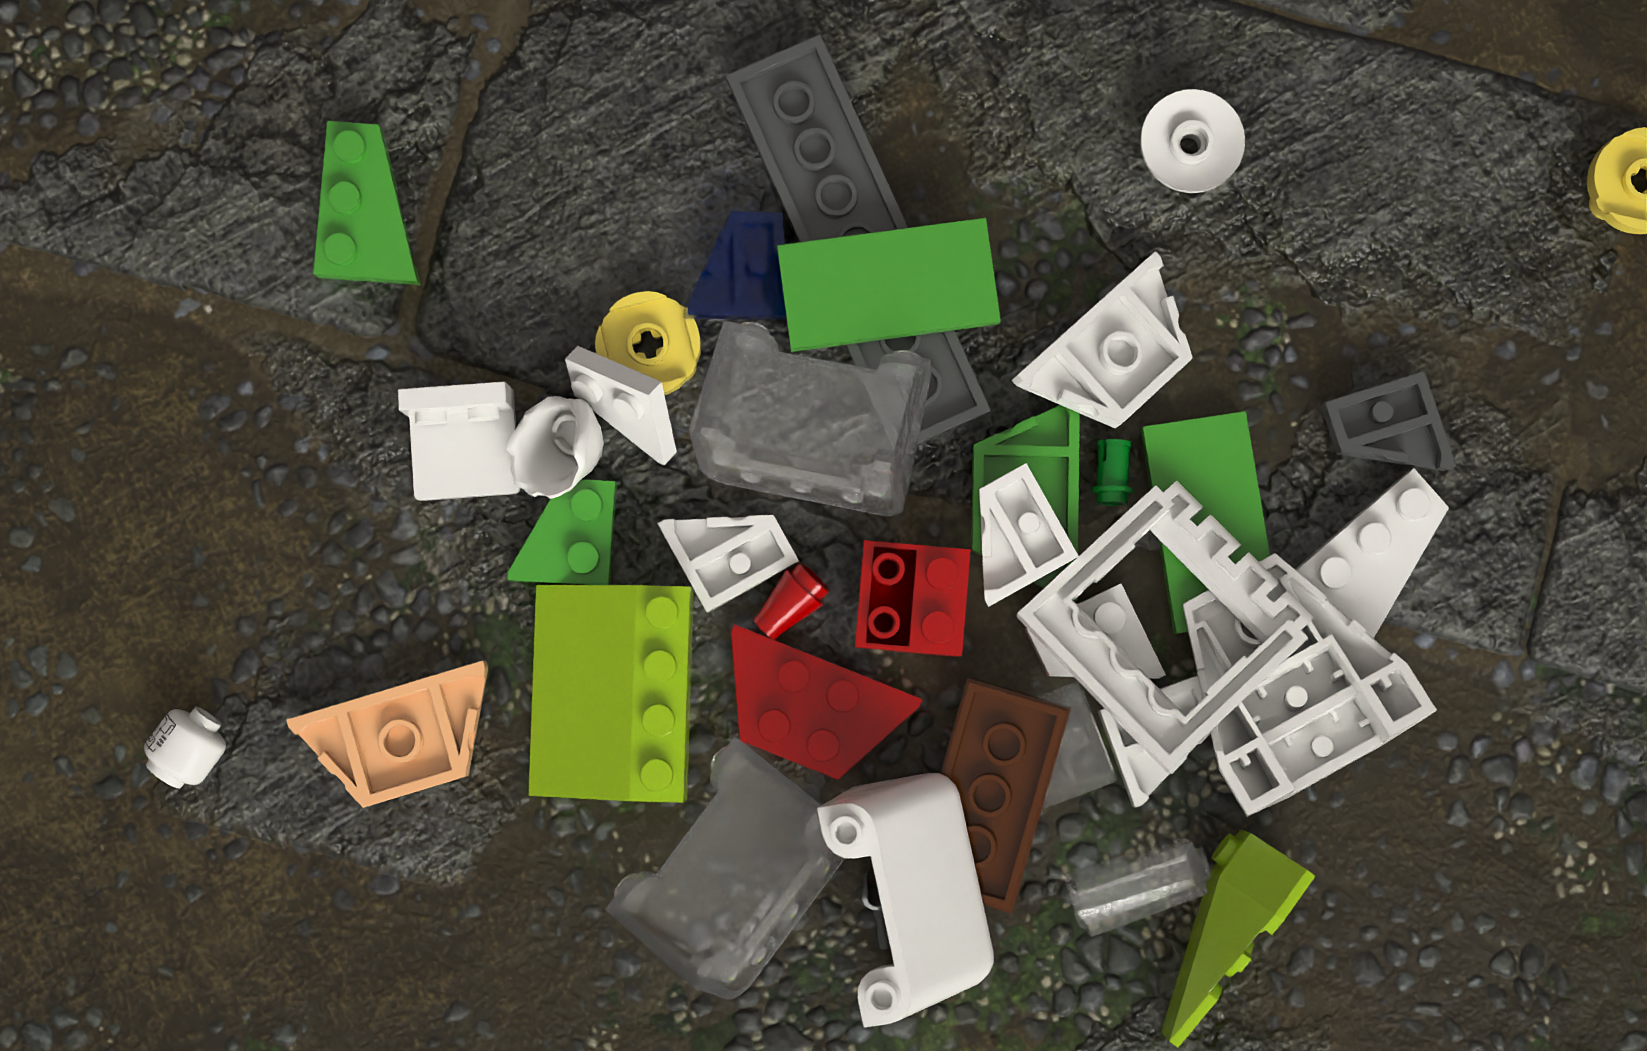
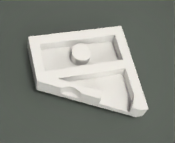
M1027 463L979 489L984 600L988 607L1079 557Z
M774 515L736 518L712 517L691 520L667 519L657 523L707 613L799 562Z

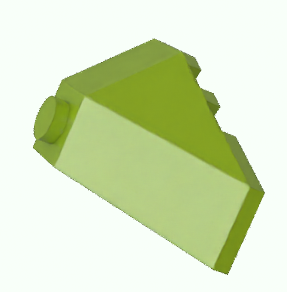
M1241 829L1236 836L1229 833L1220 842L1212 855V860L1216 864L1208 876L1161 1030V1034L1177 1048L1218 1001L1223 989L1222 985L1218 982L1224 975L1231 977L1237 971L1240 973L1252 960L1251 952L1254 947L1253 940L1256 936L1265 930L1273 935L1315 878L1314 874L1252 833Z

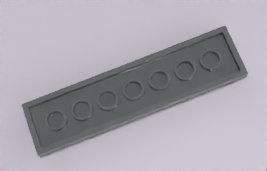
M821 34L725 75L727 84L798 242L908 228ZM955 330L845 345L894 455L991 412Z

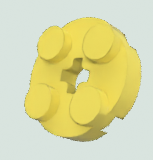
M1646 127L1635 128L1608 141L1595 154L1587 175V189L1590 196L1589 207L1591 212L1597 218L1605 220L1612 227L1631 234H1647V189L1640 193L1631 183V176L1636 175L1640 169L1646 170L1647 179Z
M644 291L621 298L609 309L610 312L603 319L602 325L599 326L596 334V354L661 381L664 396L676 391L692 378L701 354V338L693 316L684 306H681L673 299L667 298L666 295L658 292ZM651 331L654 339L663 338V347L656 349V357L647 359L644 353H635L634 345L642 341L641 333Z

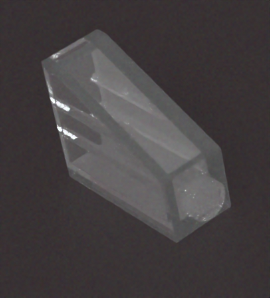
M1181 838L1063 873L1078 925L1090 936H1095L1208 894L1204 880L1211 878V870L1203 848H1194L1193 841Z

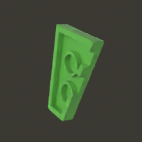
M327 121L313 274L318 278L421 285L409 245L410 239L406 222L403 220L396 191L397 185L384 132L379 124Z

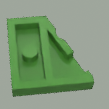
M581 479L570 491L551 498L510 567L507 580L571 585H610L617 483L615 481Z

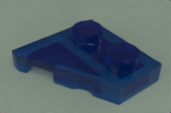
M731 212L727 216L686 304L684 319H783L786 317L777 245H784L783 213Z

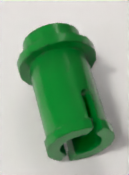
M1122 439L1098 440L1097 486L1091 489V493L1096 495V504L1103 506L1128 505V496L1133 495V488L1128 487L1129 448H1131V442Z

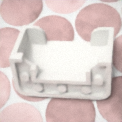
M925 773L854 786L818 807L817 811L823 838L834 854L843 858L871 856L894 964L872 969L861 979L858 987V1003L863 1026L871 1027L891 1024L979 984L991 971L994 963V952L960 794L956 785L948 777L940 773Z

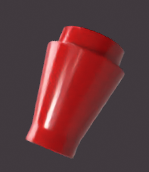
M799 562L793 570L786 568L762 609L753 620L767 636L776 640L783 632L825 605L823 598L830 592V589L815 572L804 563Z

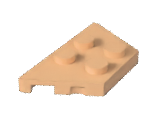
M485 660L293 717L287 719V724L290 730L295 735L299 734L319 756L317 759L331 774H335L345 784V789L362 808L469 776L488 665Z

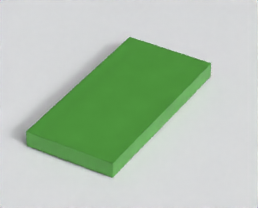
M986 218L777 245L791 352L998 325L1001 322Z
M1246 411L1140 428L1150 490L1156 485L1164 492L1174 482L1178 481L1203 506V509L1191 521L1198 526L1209 515H1212L1241 544L1229 557L1234 564L1240 561L1248 552L1258 562L1270 556ZM1158 539L1173 634L1188 632L1183 612V604L1209 589Z

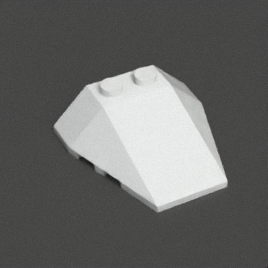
M1276 553L1259 562L1279 582L1267 597L1274 603L1288 590L1314 616L1301 630L1308 639L1210 731L1219 771L1247 817L1293 796L1381 747L1437 711L1411 668L1397 654H1391L1368 635L1366 633L1367 629L1355 619L1350 620L1327 600V596ZM1210 590L1187 601L1182 606L1203 699L1207 697L1204 693L1243 656L1248 658L1262 644Z

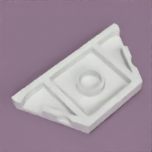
M1156 251L1151 254L1012 379L1014 384L1113 428L1126 421L1193 358L1186 335L1179 328V313L1174 297H1167L1159 269L1164 266L1161 256Z

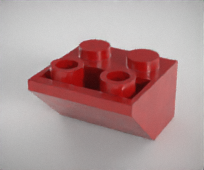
M864 540L855 647L903 653L962 657L971 549Z

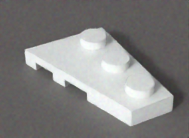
M1415 468L1410 469L1295 570L1327 596V600L1350 620L1355 619L1367 629L1366 633L1374 639L1449 507Z

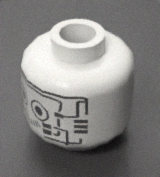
M195 707L191 713L180 709L171 710L144 745V752L149 759L146 767L156 777L175 788L181 789L184 784H200L225 752L226 742L217 732L222 725L221 722L199 707Z

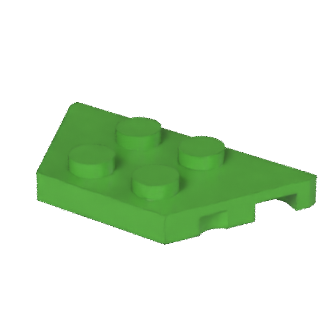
M1058 405L973 445L971 551L982 556L979 489L1027 463L1078 554L1080 413ZM1074 560L1032 583L1044 589Z

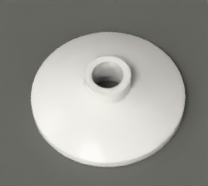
M1188 89L1169 94L1150 110L1142 126L1140 147L1147 168L1158 181L1180 192L1200 193L1220 186L1235 172L1243 157L1245 134L1239 116L1224 99L1204 90ZM1184 138L1193 139L1198 145V151L1194 154L1185 153L1180 146L1181 140Z

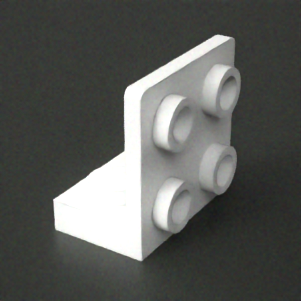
M506 382L398 389L399 411L407 415L410 420L415 499L428 501L519 493L520 488L514 484L510 468L511 454L506 450L510 435L516 429L514 390Z

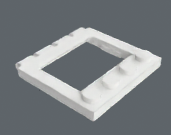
M1178 481L1174 482L1164 492L1155 485L1017 613V618L1166 773L1308 639L1301 630L1314 618L1288 590L1274 603L1267 597L1279 582L1249 552L1236 564L1229 559L1241 544L1212 515H1209L1198 526L1191 521L1203 509V506ZM1149 530L1262 643L1248 658L1243 656L1204 693L1207 697L1197 706L1193 707L1186 716L1073 601L1093 582L1097 583L1131 552L1135 548L1134 544Z

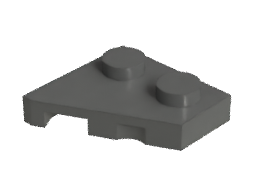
M1425 371L1333 399L1320 405L1336 454L1440 471L1457 467Z

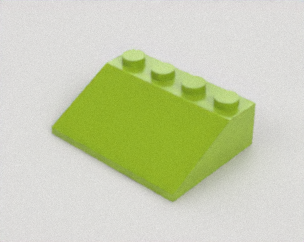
M536 585L529 796L684 803L687 800L694 589L686 586Z

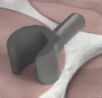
M865 873L862 880V900L865 906L873 910L879 948L889 949L890 944L878 889L872 888L868 884V873Z

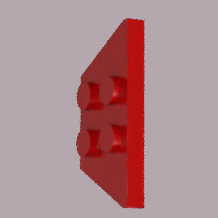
M735 624L732 627L731 639L739 737L742 742L839 780L920 707L921 698Z

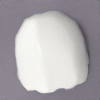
M561 396L547 397L525 412L517 428L510 435L506 450L511 454L510 468L514 484L524 489L529 495L534 497L541 495L550 499L558 497L570 491L597 465L602 456L603 435L592 407L581 398L566 399Z

